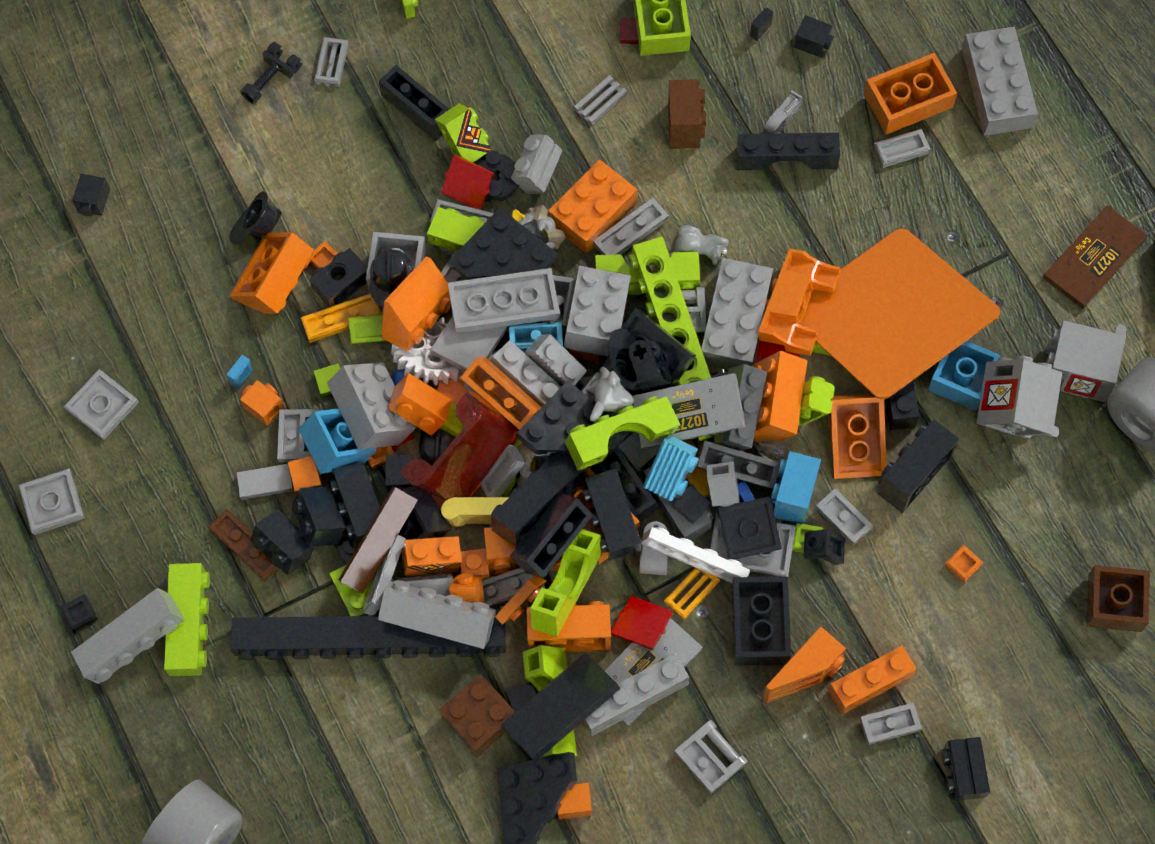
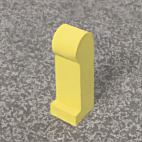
M509 497L449 498L443 503L441 513L454 527H461L466 523L491 524L492 511L497 505H502Z

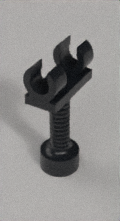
M272 42L267 50L262 53L264 61L270 66L254 84L247 83L240 90L241 95L249 103L256 104L262 97L260 90L279 71L291 79L293 74L300 69L302 63L299 61L301 59L293 54L284 63L278 59L283 53V50L280 49L282 46Z

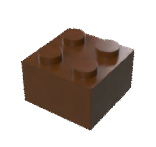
M699 79L669 80L668 121L670 149L700 148V139L705 138V89H700Z
M1095 565L1088 574L1087 627L1142 632L1149 624L1150 571Z
M482 674L439 709L441 718L476 757L481 755L506 733L501 724L515 713Z

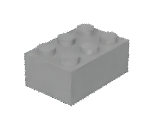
M579 266L564 348L609 356L610 336L622 326L630 275Z
M384 362L344 365L327 382L358 450L398 446L415 430V426L388 409L395 385Z

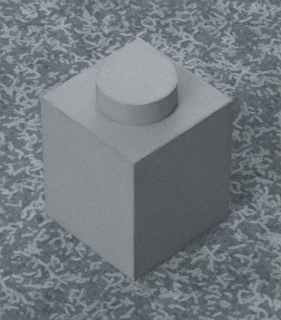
M734 462L707 465V480L712 506L727 507L734 503H739V490Z

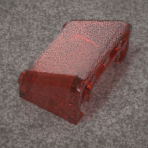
M467 391L456 405V416L465 427L437 461L430 465L427 461L416 458L409 461L399 474L410 484L444 501L454 497H471L480 487V483L509 444L515 445L518 439L515 437L519 429L478 393Z

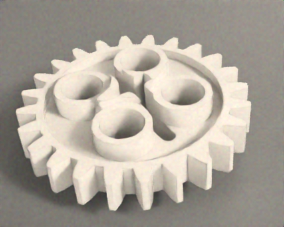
M443 317L440 318L439 322L432 329L429 328L424 333L419 344L415 343L409 351L392 344L391 355H393V362L398 363V370L405 369V376L410 373L414 374L418 379L420 377L423 378V382L426 384L429 380H433L434 385H437L438 380H442L447 385L449 378L457 382L458 376L465 372L432 355L430 349L447 325L444 323Z

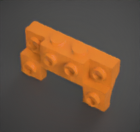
M789 248L779 277L773 280L771 298L766 300L764 317L758 330L759 340L784 345L787 352L811 356L818 337L817 329L802 326L801 322L813 289L834 293L841 273L840 267L821 262L805 251Z

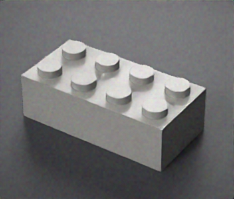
M1015 27L966 34L962 53L984 136L1033 128L1038 112Z
M722 258L701 348L707 365L726 369L742 364L753 365L759 338L758 330L764 316L773 268Z

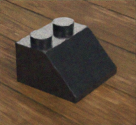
M427 485L407 487L402 490L418 501L398 533L399 536L406 538L405 540L441 538L451 530ZM401 550V553H400L398 562L403 561V560H402V550Z

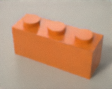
M485 356L477 357L460 377L519 430L542 408L540 404Z
M902 645L831 683L828 692L841 715L912 678L917 668Z

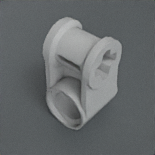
M650 522L644 528L643 535L652 527H659L665 530L667 528L661 522ZM642 545L639 574L666 575L668 555Z

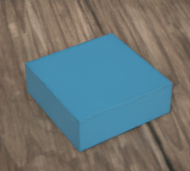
M241 355L226 374L230 384L237 389L241 387L253 371L250 360Z

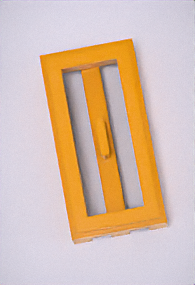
M694 568L664 600V604L667 607L669 606L684 621L720 583V579L698 568ZM702 572L704 575L677 604L673 601ZM710 579L711 582L685 610H682L681 608Z

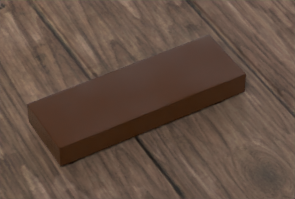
M228 509L208 526V529L264 582L278 570L272 561L262 551L257 550L250 541L253 532Z

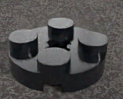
M490 151L474 162L494 174H499L500 180L498 182L496 180L491 181L488 188L490 193L486 195L484 201L499 200L501 202L515 194L518 185L511 179L515 169V162L511 158L497 151Z

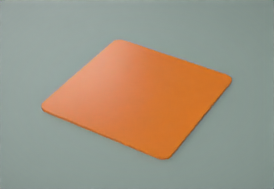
M897 229L840 269L841 273L834 293L813 289L801 325L817 329L818 337L816 342L875 397L887 399L995 321L1000 316V308L907 229Z

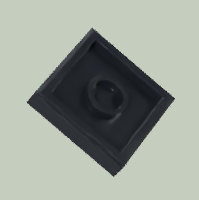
M770 496L717 508L728 559L736 560L782 549Z

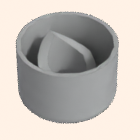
M1148 357L1140 360L1110 393L1107 399V408L1115 424L1126 436L1141 447L1155 452V358Z
M198 779L189 783L170 800L149 827L141 844H232L242 827L243 818L236 808Z

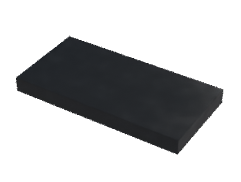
M585 652L501 725L536 762L620 690V687Z

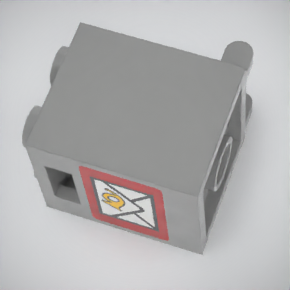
M1063 320L1060 328L1054 329L1052 339L1050 338L1046 351V354L1049 355L1047 362H1045L1051 364L1052 369L1062 372L1060 391L1106 402L1117 382L1126 339V327L1120 324L1113 333Z
M1017 356L1016 360L999 357L998 361L986 362L977 424L1023 438H1030L1034 435L1057 437L1059 435V428L1054 426L1062 372L1052 369V365L1048 363H1034L1033 358L1027 356Z

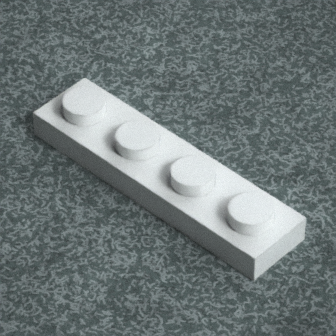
M652 527L644 533L641 540L642 545L732 583L733 577H748L750 572L739 561L733 559L726 560L718 556V553L714 550L701 549L694 546L691 540L685 538L678 539L669 535L670 533L663 528Z

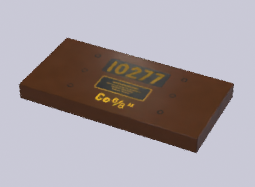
M1107 205L1045 272L1043 279L1084 309L1143 244L1148 235Z

